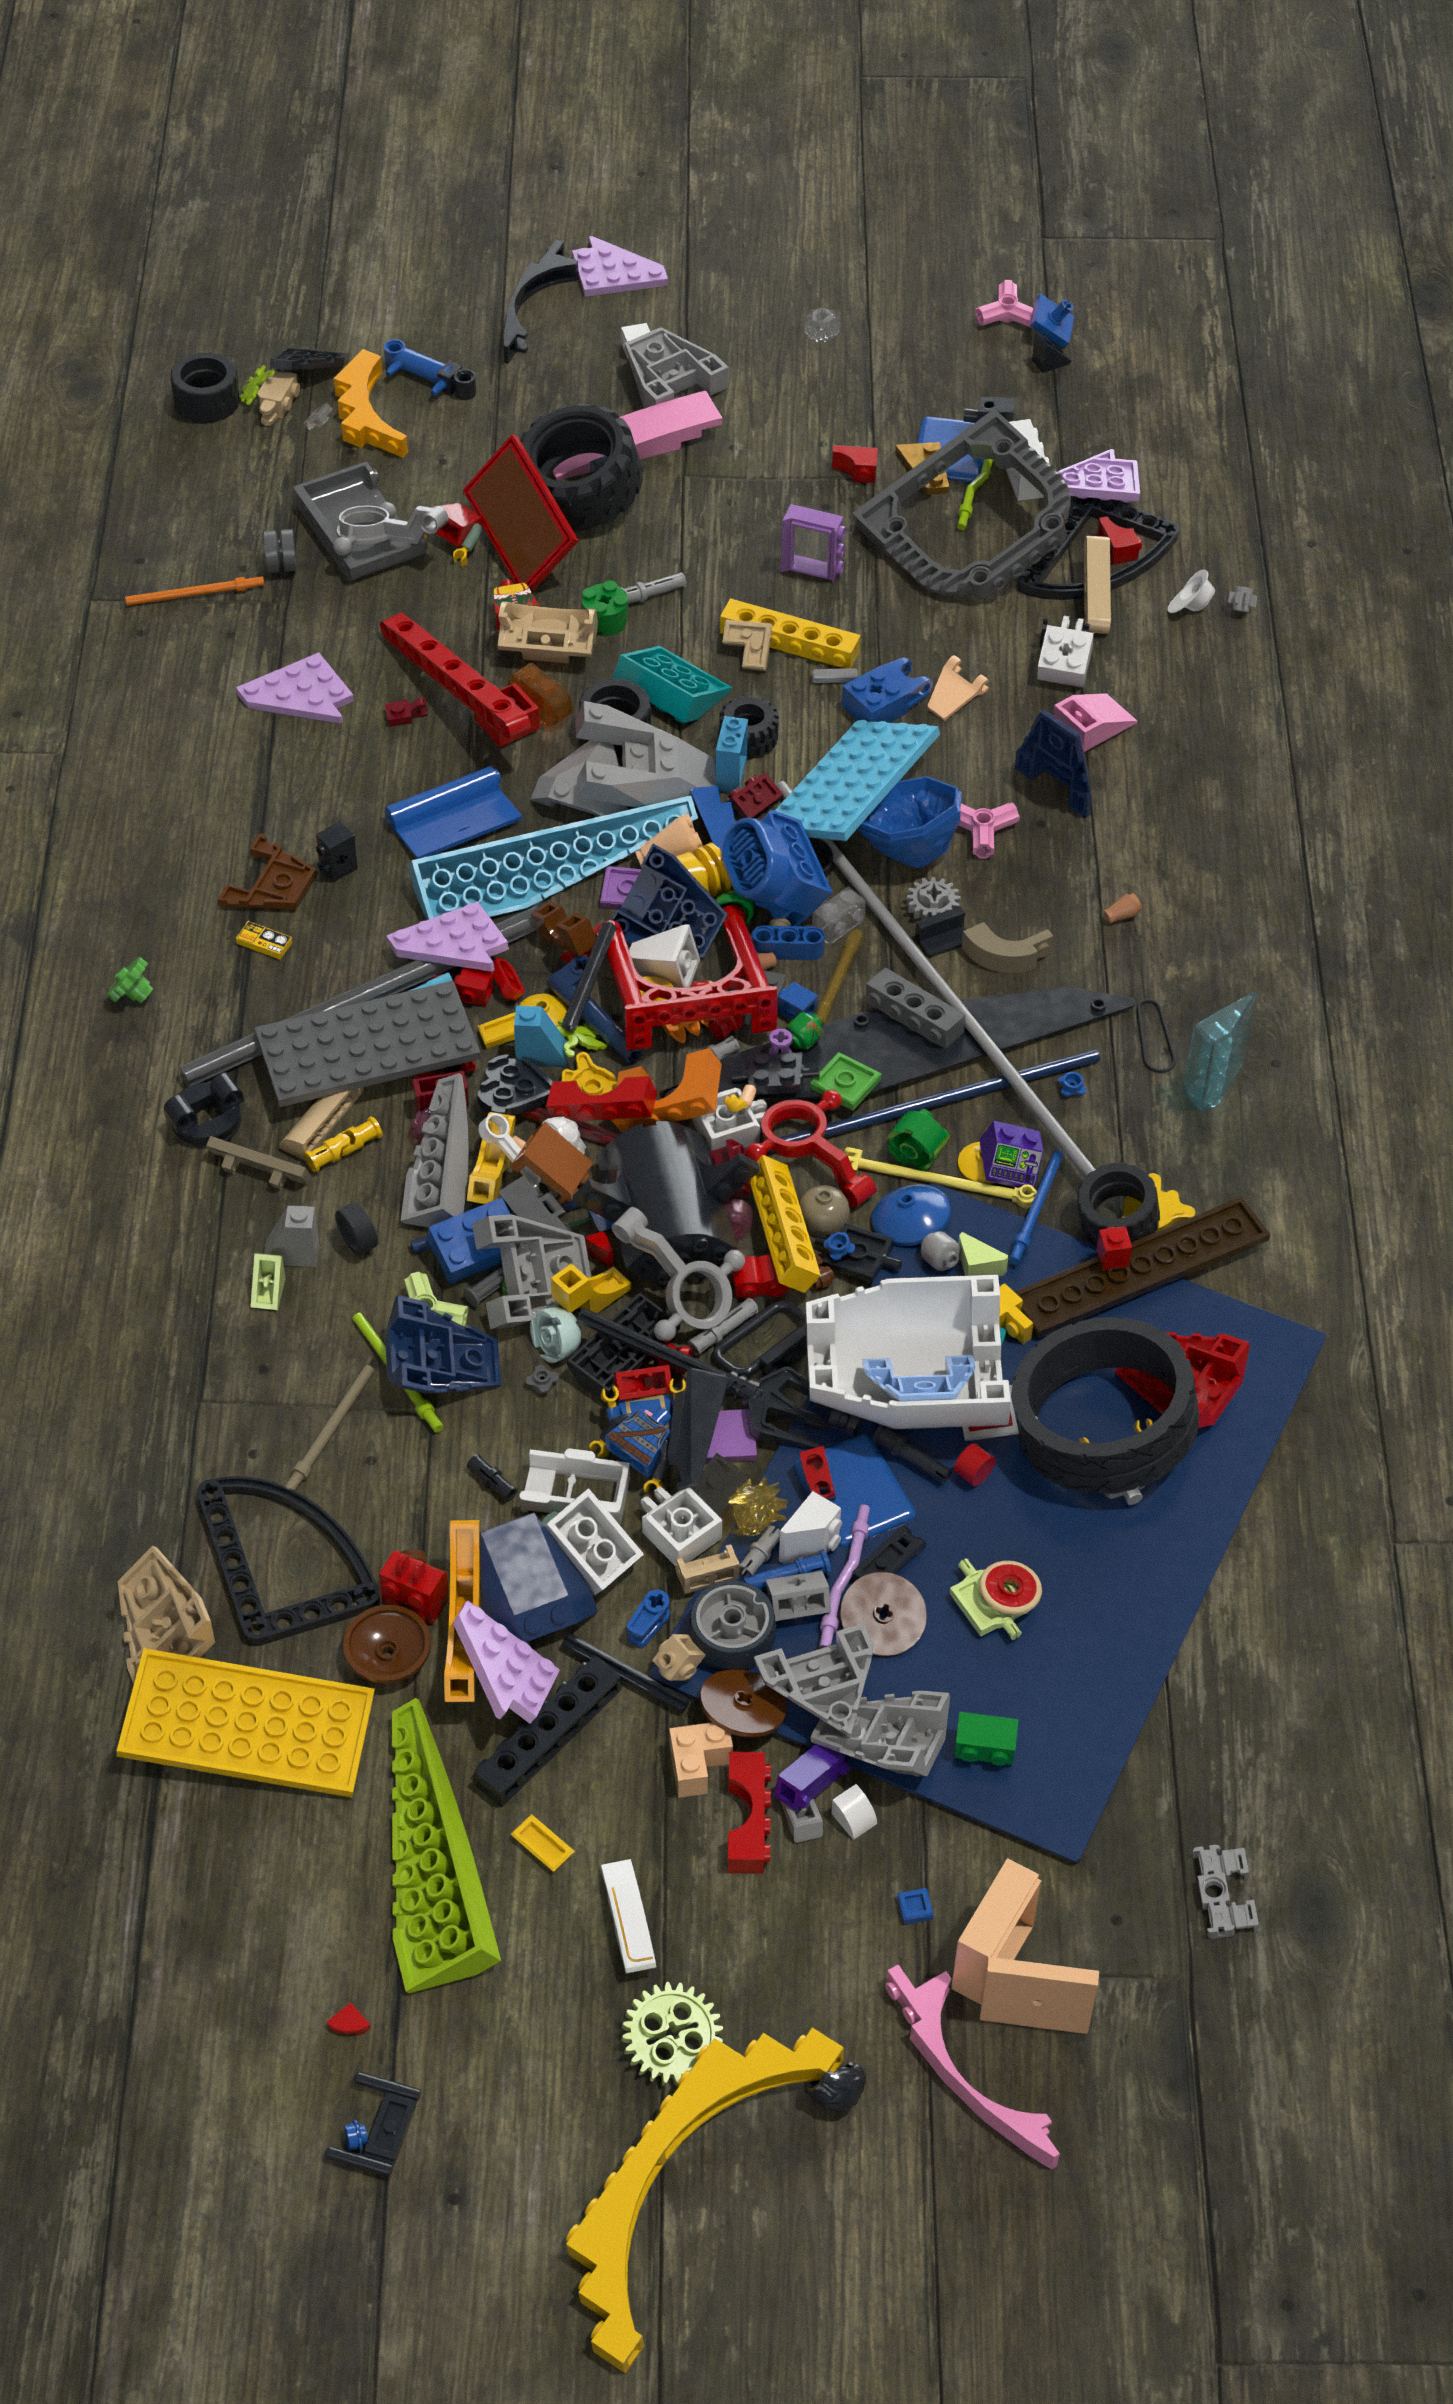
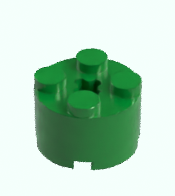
M610 580L584 589L582 593V609H596L598 619L597 632H602V636H611L623 631L625 624L628 622L627 593L617 586L616 582Z
M921 1109L919 1112L909 1111L903 1115L887 1136L890 1142L887 1146L893 1157L907 1167L910 1163L916 1166L915 1169L925 1171L946 1147L950 1134L933 1119V1115L928 1110Z

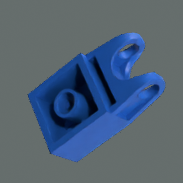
M900 658L879 666L843 685L842 707L857 721H885L891 723L906 715L908 709L924 699L930 693L933 681L927 676L918 678L907 677L912 670V662L908 658Z

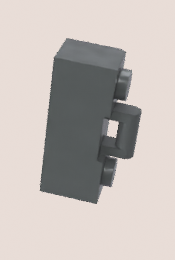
M524 1175L498 1191L497 1199L502 1197L510 1215L572 1232L564 1220L560 1221L566 1212L553 1195L548 1192L539 1198V1188L533 1181L529 1182ZM545 1204L549 1207L553 1214H551L547 1210V1208L544 1206Z

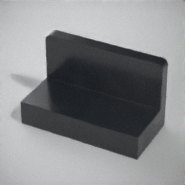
M961 906L916 921L915 939L928 958L962 947L963 931L966 929L964 927L965 912Z

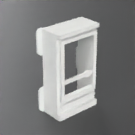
M530 1449V1468L525 1491L520 1493L522 1512H528V1510L546 1513L561 1512L575 1500L571 1498L573 1485L576 1483L575 1477L617 1482L614 1501L600 1502L617 1523L621 1525L630 1481V1463L595 1458L594 1452L578 1449H567L565 1454ZM556 1474L570 1476L568 1478L569 1486L566 1497L551 1496Z

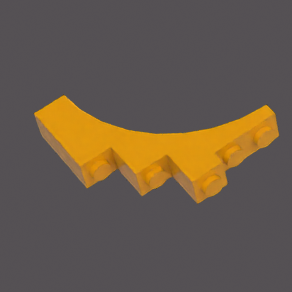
M362 349L334 378L335 396L340 397L337 401L339 418L344 420L341 423L343 441L360 448L365 443H368L404 458L408 453L407 435L393 429L382 421L369 402L372 388L383 374L381 356Z
M479 1520L450 1521V1607L447 1656L444 1671L445 1702H474L479 1679L454 1627L453 1621L467 1600L474 1606L481 1608Z

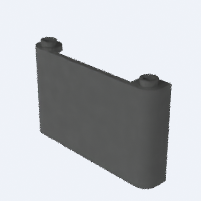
M367 461L293 486L294 499L299 511L348 581H353L425 555L426 549H428L427 541L423 537L422 541L418 544L390 539L375 544H352L351 551L343 556L338 555L334 551V541L339 538L336 529L339 526V515L341 512L356 506L379 507L382 503L387 502L377 489V482H379L378 473L370 467ZM395 515L393 518H391V519L400 520L397 515ZM371 523L357 524V525H371Z

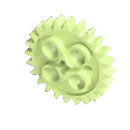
M666 1982L662 1992L657 1985H654L652 1996L644 1990L641 1994L643 2002L634 1999L632 2002V2006L636 2011L627 2010L625 2014L631 2021H626L622 2024V2029L630 2032L624 2034L621 2038L622 2042L630 2043L625 2048L624 2053H634L635 2056L631 2060V2066L640 2063L642 2067L639 2074L642 2075L646 2071H650L651 2082L657 2076H662L663 2086L666 2085L669 2078H673L675 2086H678V2081L686 2070L691 2071L696 2064V2056L704 2045L709 2046L714 2038L723 2042L721 2038L715 2036L723 2030L722 2026L714 2025L719 2020L720 2014H710L714 2006L713 2002L704 2005L702 2002L705 1994L702 1993L697 1998L694 1997L693 1986L685 1993L683 1992L682 1983L678 1984L676 1990H672L670 1983ZM682 2008L687 2011L689 2018L679 2020L675 2017L673 2010ZM650 2018L658 2021L660 2029L651 2031L646 2028L644 2021ZM693 2023L698 2025L697 2028L685 2029ZM668 2029H671L673 2033L680 2031L675 2040L672 2035L664 2037ZM688 2037L696 2038L700 2043V2048L695 2050L688 2048L685 2044V2039ZM662 2038L651 2045L646 2043L647 2040ZM666 2048L671 2053V2058L669 2060H661L657 2057L655 2050Z

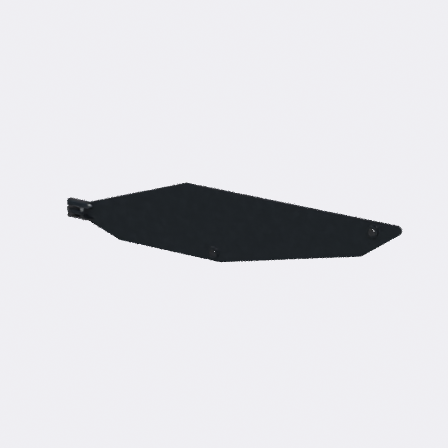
M1071 987L960 1000L1000 1051L1135 1006V1000L1130 997ZM881 1010L862 1012L822 1025V1038L808 1050H796L791 1045L789 1047L792 1053H802L804 1068L819 1067L821 1072L836 1054L840 1052L881 1073V1081L870 1093L987 1055L966 1027H964V1033L944 1049L916 1031H912L901 1022L892 1019ZM771 1043L750 1048L721 1059L722 1065L718 1093L733 1088H738L743 1092L744 1086L748 1085L747 1081L732 1083V1071H747L750 1066L751 1055L769 1054V1050L772 1047ZM805 1078L801 1084V1093L755 1095L753 1101L760 1099L821 1098L822 1095L810 1089V1082L814 1078ZM680 1084L661 1090L659 1092L660 1098L663 1099L670 1095Z

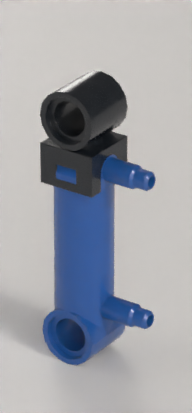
M398 339L385 342L384 358L385 366L388 368L386 370L387 376L390 377L402 369L436 384L431 390L433 396L440 392L448 395L455 392V396L460 400H470L476 396V374L472 370L462 369V366L451 361L444 364L406 348L405 343Z

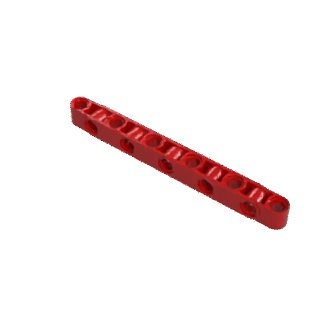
M401 612L380 622V629L386 640L506 739L510 740L531 730L529 717L521 708Z

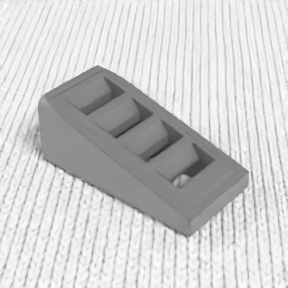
M814 1799L810 1801L806 1808H801L798 1812L781 1801L792 1837L796 1843L823 1836V1820Z

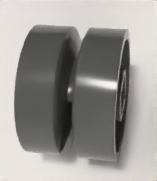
M293 529L281 530L279 540L275 530L264 531L268 573L280 572V563H283L285 572L297 571Z

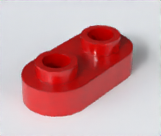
M497 957L493 961L494 970L491 972H493V978L500 987V993L508 1000H518L525 993V989L513 966L505 959Z

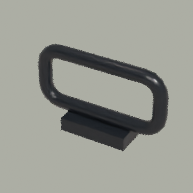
M775 1301L714 1348L712 1353L714 1363L726 1373H732L733 1370L737 1371L738 1377L742 1375L750 1377L760 1369L762 1370V1377L783 1367L792 1366L808 1353L806 1311L791 1301ZM779 1311H787L802 1322L799 1327L746 1367H737L723 1357V1354Z

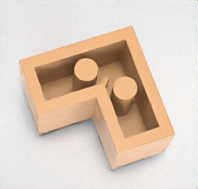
M713 1723L669 1728V1746L678 1798L708 1794L706 1767L729 1764V1752H733L731 1734L722 1730Z

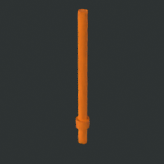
M263 576L248 579L238 577L234 581L126 596L125 598L127 606L231 590L240 592L246 591V588L264 586Z

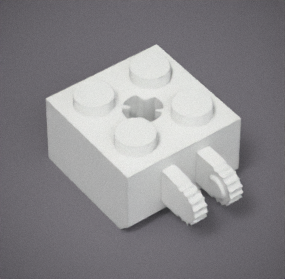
M1068 616L1063 617L1061 627L1047 625L1038 663V680L1084 687L1094 634L1082 631L1084 619L1078 618L1075 626L1076 630L1067 629L1070 623Z
M733 1088L718 1093L714 1113L694 1117L692 1122L698 1133L705 1136L709 1151L727 1146L726 1140L733 1139L747 1147L752 1143H760L761 1120L765 1109H767L765 1101L761 1099L753 1101L752 1105L736 1113L730 1112L724 1104L725 1098L727 1096L731 1097V1094L739 1098L742 1094L740 1089Z
M657 1488L654 1492L657 1500L661 1502L659 1506L647 1496L640 1501L645 1511L648 1512L642 1517V1533L674 1565L677 1564L676 1559L682 1558L684 1563L690 1562L722 1539V1519L691 1488L681 1490L673 1496L663 1488Z

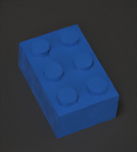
M502 1197L428 1228L427 1240L449 1285L502 1263L500 1248L476 1249L472 1223L488 1216L510 1215Z

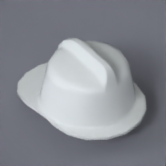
M1205 569L1200 570L1189 579L1184 588L1170 602L1168 612L1175 613L1184 607L1191 611H1199L1207 606L1215 593V588L1207 580L1208 571Z

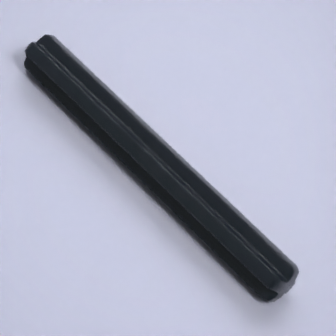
M608 921L602 924L566 1012L562 1028L568 1032L576 1030L617 929L616 925Z
M567 1634L562 1642L564 1649L588 1662L596 1655L621 1675V1680L678 1712L684 1713L690 1702L689 1698L651 1679L649 1676L573 1634Z

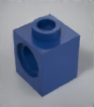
M794 981L787 988H783L777 996L778 1014L791 1021L801 1012L810 1015L817 1012L818 995Z

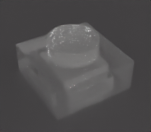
M328 403L323 404L311 413L304 424L309 430L316 425L321 427L329 420L327 415L332 411V408Z

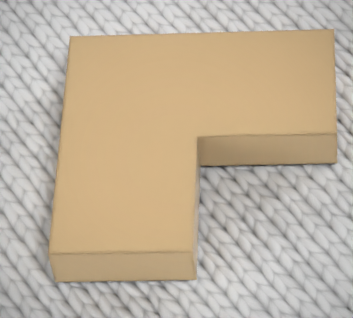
M726 620L723 644L745 646L742 663L743 669L766 671L773 626L769 623Z

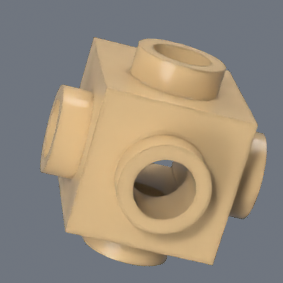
M672 1634L668 1640L660 1645L659 1652L653 1658V1662L659 1667L660 1674L667 1680H687L696 1673V1667L706 1654L695 1644L689 1634Z

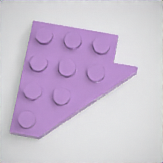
M589 236L590 248L572 250V258L578 260L579 281L585 297L668 286V278L663 265L593 236Z
M1113 449L1058 471L1069 487L1070 496L1082 499L1092 497L1101 500L1115 499L1123 502H1139L1140 485L1137 461L1115 459Z
M316 653L236 687L237 695L249 709L339 724L343 722V719L337 708L354 701L351 691L320 653Z
M479 902L468 904L462 908L446 912L435 918L386 935L387 942L397 957L486 971L494 970L491 956L509 950L507 940Z
M467 1600L459 1610L453 1624L495 1716L500 1720L508 1708H510L528 1723H531L537 1717L560 1670L550 1660L534 1651L526 1642L521 1641L510 1633L505 1626L494 1621L481 1608L474 1606Z

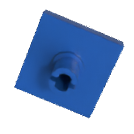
M1040 293L1035 298L1030 326L1062 348H1065L1070 342L1074 316L1069 313L1073 310V305L1069 302L1065 306L1068 301L1066 299L1057 305Z

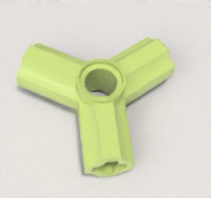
M415 1272L404 1279L409 1298L430 1304L429 1309L441 1315L447 1313L453 1316L452 1321L465 1327L468 1306L437 1301L432 1293L427 1274Z

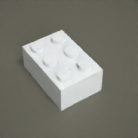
M1031 420L1009 422L1028 440L1029 446L1049 463L1048 457L1044 456L1043 443L1038 440L1037 428H1033ZM1013 467L1006 469L1018 501L1044 497Z
M589 1488L544 1525L589 1584L593 1596L605 1589L644 1555Z

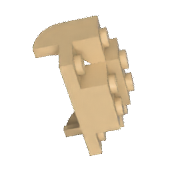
M511 602L501 603L498 650L522 652L523 660L570 663V656L592 657L593 644L596 643L598 627L596 609H559L521 605Z

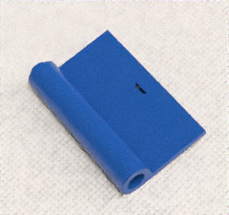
M491 766L384 808L389 825L416 859L434 855L522 820V815L500 790L501 776L498 770L493 769Z

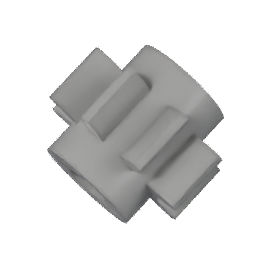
M1236 586L1235 592H1229L1228 603L1233 604L1232 610L1249 612L1250 606L1256 607L1257 596L1252 595V588Z

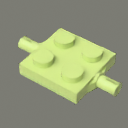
M969 1559L962 1560L958 1567L963 1571L966 1578L950 1588V1595L980 1636L997 1628L1004 1627L1012 1640L1018 1638L1022 1632L1013 1621L1026 1613L1016 1615L1005 1614L989 1606L983 1599L979 1588L980 1577L984 1570L976 1571L969 1562ZM1013 1583L1003 1585L1004 1589L1009 1592H1016L1018 1590Z

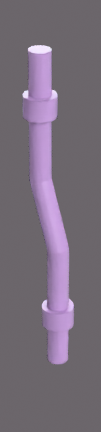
M862 1504L859 1506L857 1519L852 1524L851 1535H853L849 1559L830 1591L831 1612L826 1613L821 1620L820 1630L822 1635L819 1649L831 1646L833 1634L837 1631L839 1623L837 1614L841 1594L852 1577V1571L859 1565L863 1541L868 1536L869 1525L867 1521L870 1511L868 1505Z

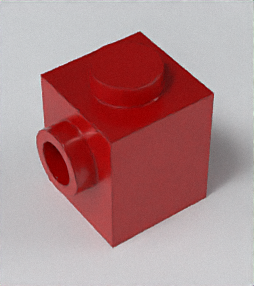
M463 967L461 974L456 975L454 980L461 1001L467 1004L486 1007L494 990L493 972Z
M1126 1226L1108 1227L1099 1230L1096 1250L1103 1270L1129 1267L1132 1245Z

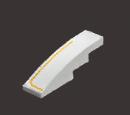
M631 1859L601 1865L625 1972L630 1973L656 1968L649 1930Z

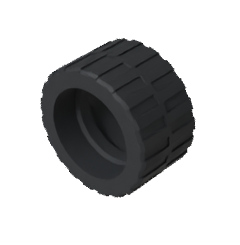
M200 352L182 358L172 368L170 378L174 406L185 419L202 423L217 422L227 418V416L232 415L237 410L240 403L237 370L234 363L227 357L211 352Z
M606 679L605 681L596 682V684L589 686L582 693V697L579 700V710L584 701L608 705L651 725L650 697H648V693L641 686L631 681ZM582 739V741L585 743L589 741L587 739ZM613 744L616 756L622 755V746Z
M1123 1162L1109 1163L1108 1165L1097 1167L1096 1170L1091 1171L1082 1180L1077 1192L1081 1227L1087 1239L1092 1241L1094 1245L1097 1246L1099 1230L1108 1227L1126 1226L1131 1242L1157 1231L1160 1221L1157 1188L1155 1187L1154 1180L1145 1170L1140 1169L1136 1165ZM1116 1196L1132 1197L1142 1203L1135 1213L1124 1218H1108L1095 1211L1102 1202Z

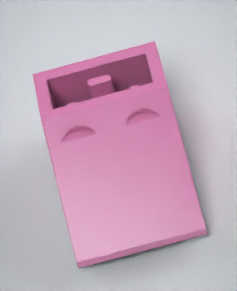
M1107 693L1072 695L1054 705L1053 717L1080 734L1084 752L1137 723V720Z

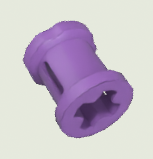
M785 1029L773 1030L769 1035V1041L772 1045L769 1054H779V1049H781V1054L792 1053V1050L789 1048L792 1042V1034ZM780 1036L783 1037V1042H781V1043H780Z

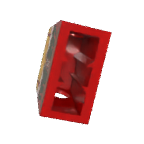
M506 579L501 582L500 587L494 589L497 631L500 630L499 611L502 602L539 607L538 602L525 583L514 584L512 580Z

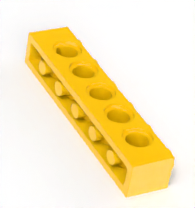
M731 598L720 616V634H724L726 620L769 623L773 626L770 648L840 668H852L860 653L861 635Z
M762 1155L757 1161L760 1171L751 1178L750 1184L780 1284L805 1293L816 1283L821 1274L788 1165Z

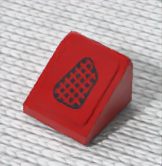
M602 1231L586 1236L587 1253L607 1267L612 1268L614 1265L613 1250L606 1234Z

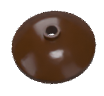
M380 1605L362 1612L350 1623L343 1639L344 1655L350 1668L360 1677L375 1683H395L411 1677L425 1664L431 1649L430 1632L424 1620L414 1611L398 1605ZM387 1652L393 1653V1654L390 1655V1656H385V1655H384V1654L387 1653Z

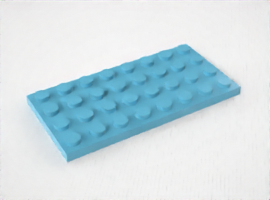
M856 721L775 811L801 820L809 838L847 841L940 735L938 726L887 723L885 721Z

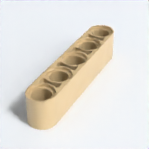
M1086 536L1084 541V628L1085 623L1090 624V633L1109 634L1110 631L1109 537Z

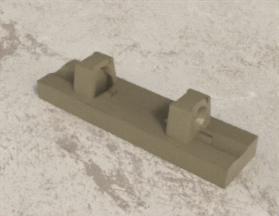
M210 1136L206 1145L213 1154L224 1157L221 1167L225 1172L235 1174L239 1164L242 1163L272 1173L269 1183L273 1188L282 1190L287 1179L308 1185L311 1174L305 1167Z

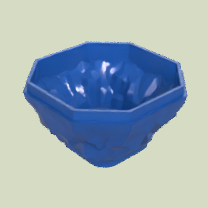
M928 776L899 781L862 822L858 830L869 840L874 848L887 857L910 867H923L949 850V842L953 840L954 831L961 822L962 792L958 790V787Z

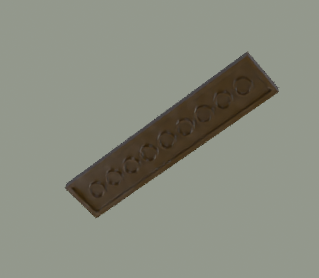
M1241 1196L1131 1242L1132 1252L1129 1267L1103 1270L1098 1256L1014 1292L1023 1300L1021 1312L1033 1322V1331L1040 1338L1269 1241L1270 1233Z

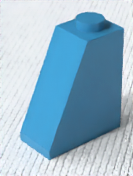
M516 1006L514 1020L516 1059L522 1060V1057H525L536 1066L567 1067L568 1056H566L563 1050V1046L567 1041L545 1010L539 1006Z

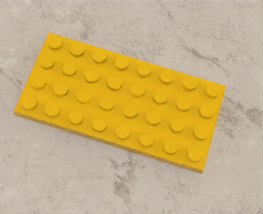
M143 1648L117 1747V1757L352 1798L375 1689Z

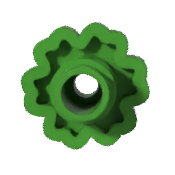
M138 957L127 968L123 967L114 977L116 981L110 987L106 996L113 1002H116L125 994L131 1000L142 1003L153 990V987L149 985L150 982L141 975L148 963L141 957Z

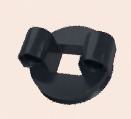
M219 1074L211 1083H199L189 1086L176 1096L171 1097L164 1104V1114L177 1137L188 1144L206 1146L210 1136L226 1141L234 1135L240 1126V1103L244 1102L243 1092L229 1074ZM213 1105L220 1115L198 1125L195 1112Z

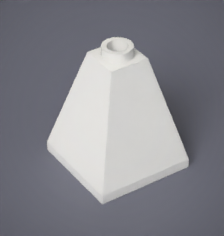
M682 925L634 942L629 950L634 967L641 977H662L668 980L675 988L690 987L700 961L690 925Z

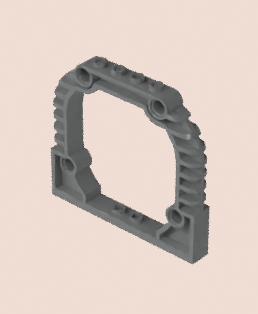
M993 409L852 514L856 527L887 557L891 556L920 586L932 593H940L942 596L959 594L960 597L973 594L975 597L982 599L1001 590L1005 584L1020 576L1024 570L1039 562L1043 556L1055 550L1065 540V524L1069 516L1071 496L1069 487L1062 475L1029 446L1028 440L1014 426ZM968 454L973 459H992L1000 469L1013 467L1044 495L1048 501V506L1036 516L1034 529L992 560L975 561L962 570L944 568L930 559L911 540L907 521L901 516L902 507L900 503L922 487H925L938 475L943 474L961 458Z

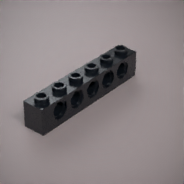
M596 1655L589 1662L582 1663L577 1669L576 1674L569 1681H564L549 1701H544L537 1717L531 1723H528L526 1720L522 1721L513 1736L509 1739H504L489 1759H483L478 1764L475 1770L476 1787L499 1806L503 1807L622 1690L621 1675ZM585 1688L592 1689V1691L583 1692L581 1690ZM572 1708L571 1711H562L561 1709ZM544 1727H551V1728H553L552 1730H549V1731L541 1730V1729L544 1728ZM526 1746L532 1747L531 1750L527 1751L522 1750L521 1748ZM504 1766L512 1767L510 1770H502L501 1768Z

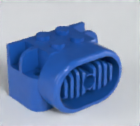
M770 810L761 820L754 818L738 820L726 833L722 844L721 857L734 890L741 897L752 900L755 905L769 909L773 918H786L791 926H799L833 893L801 820L775 810Z

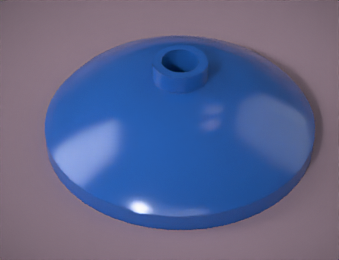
M923 1184L905 1185L890 1191L880 1199L872 1213V1224L875 1233L894 1238V1245L896 1246L918 1245L922 1243L927 1235L943 1231L949 1222L951 1208L947 1197L939 1189Z

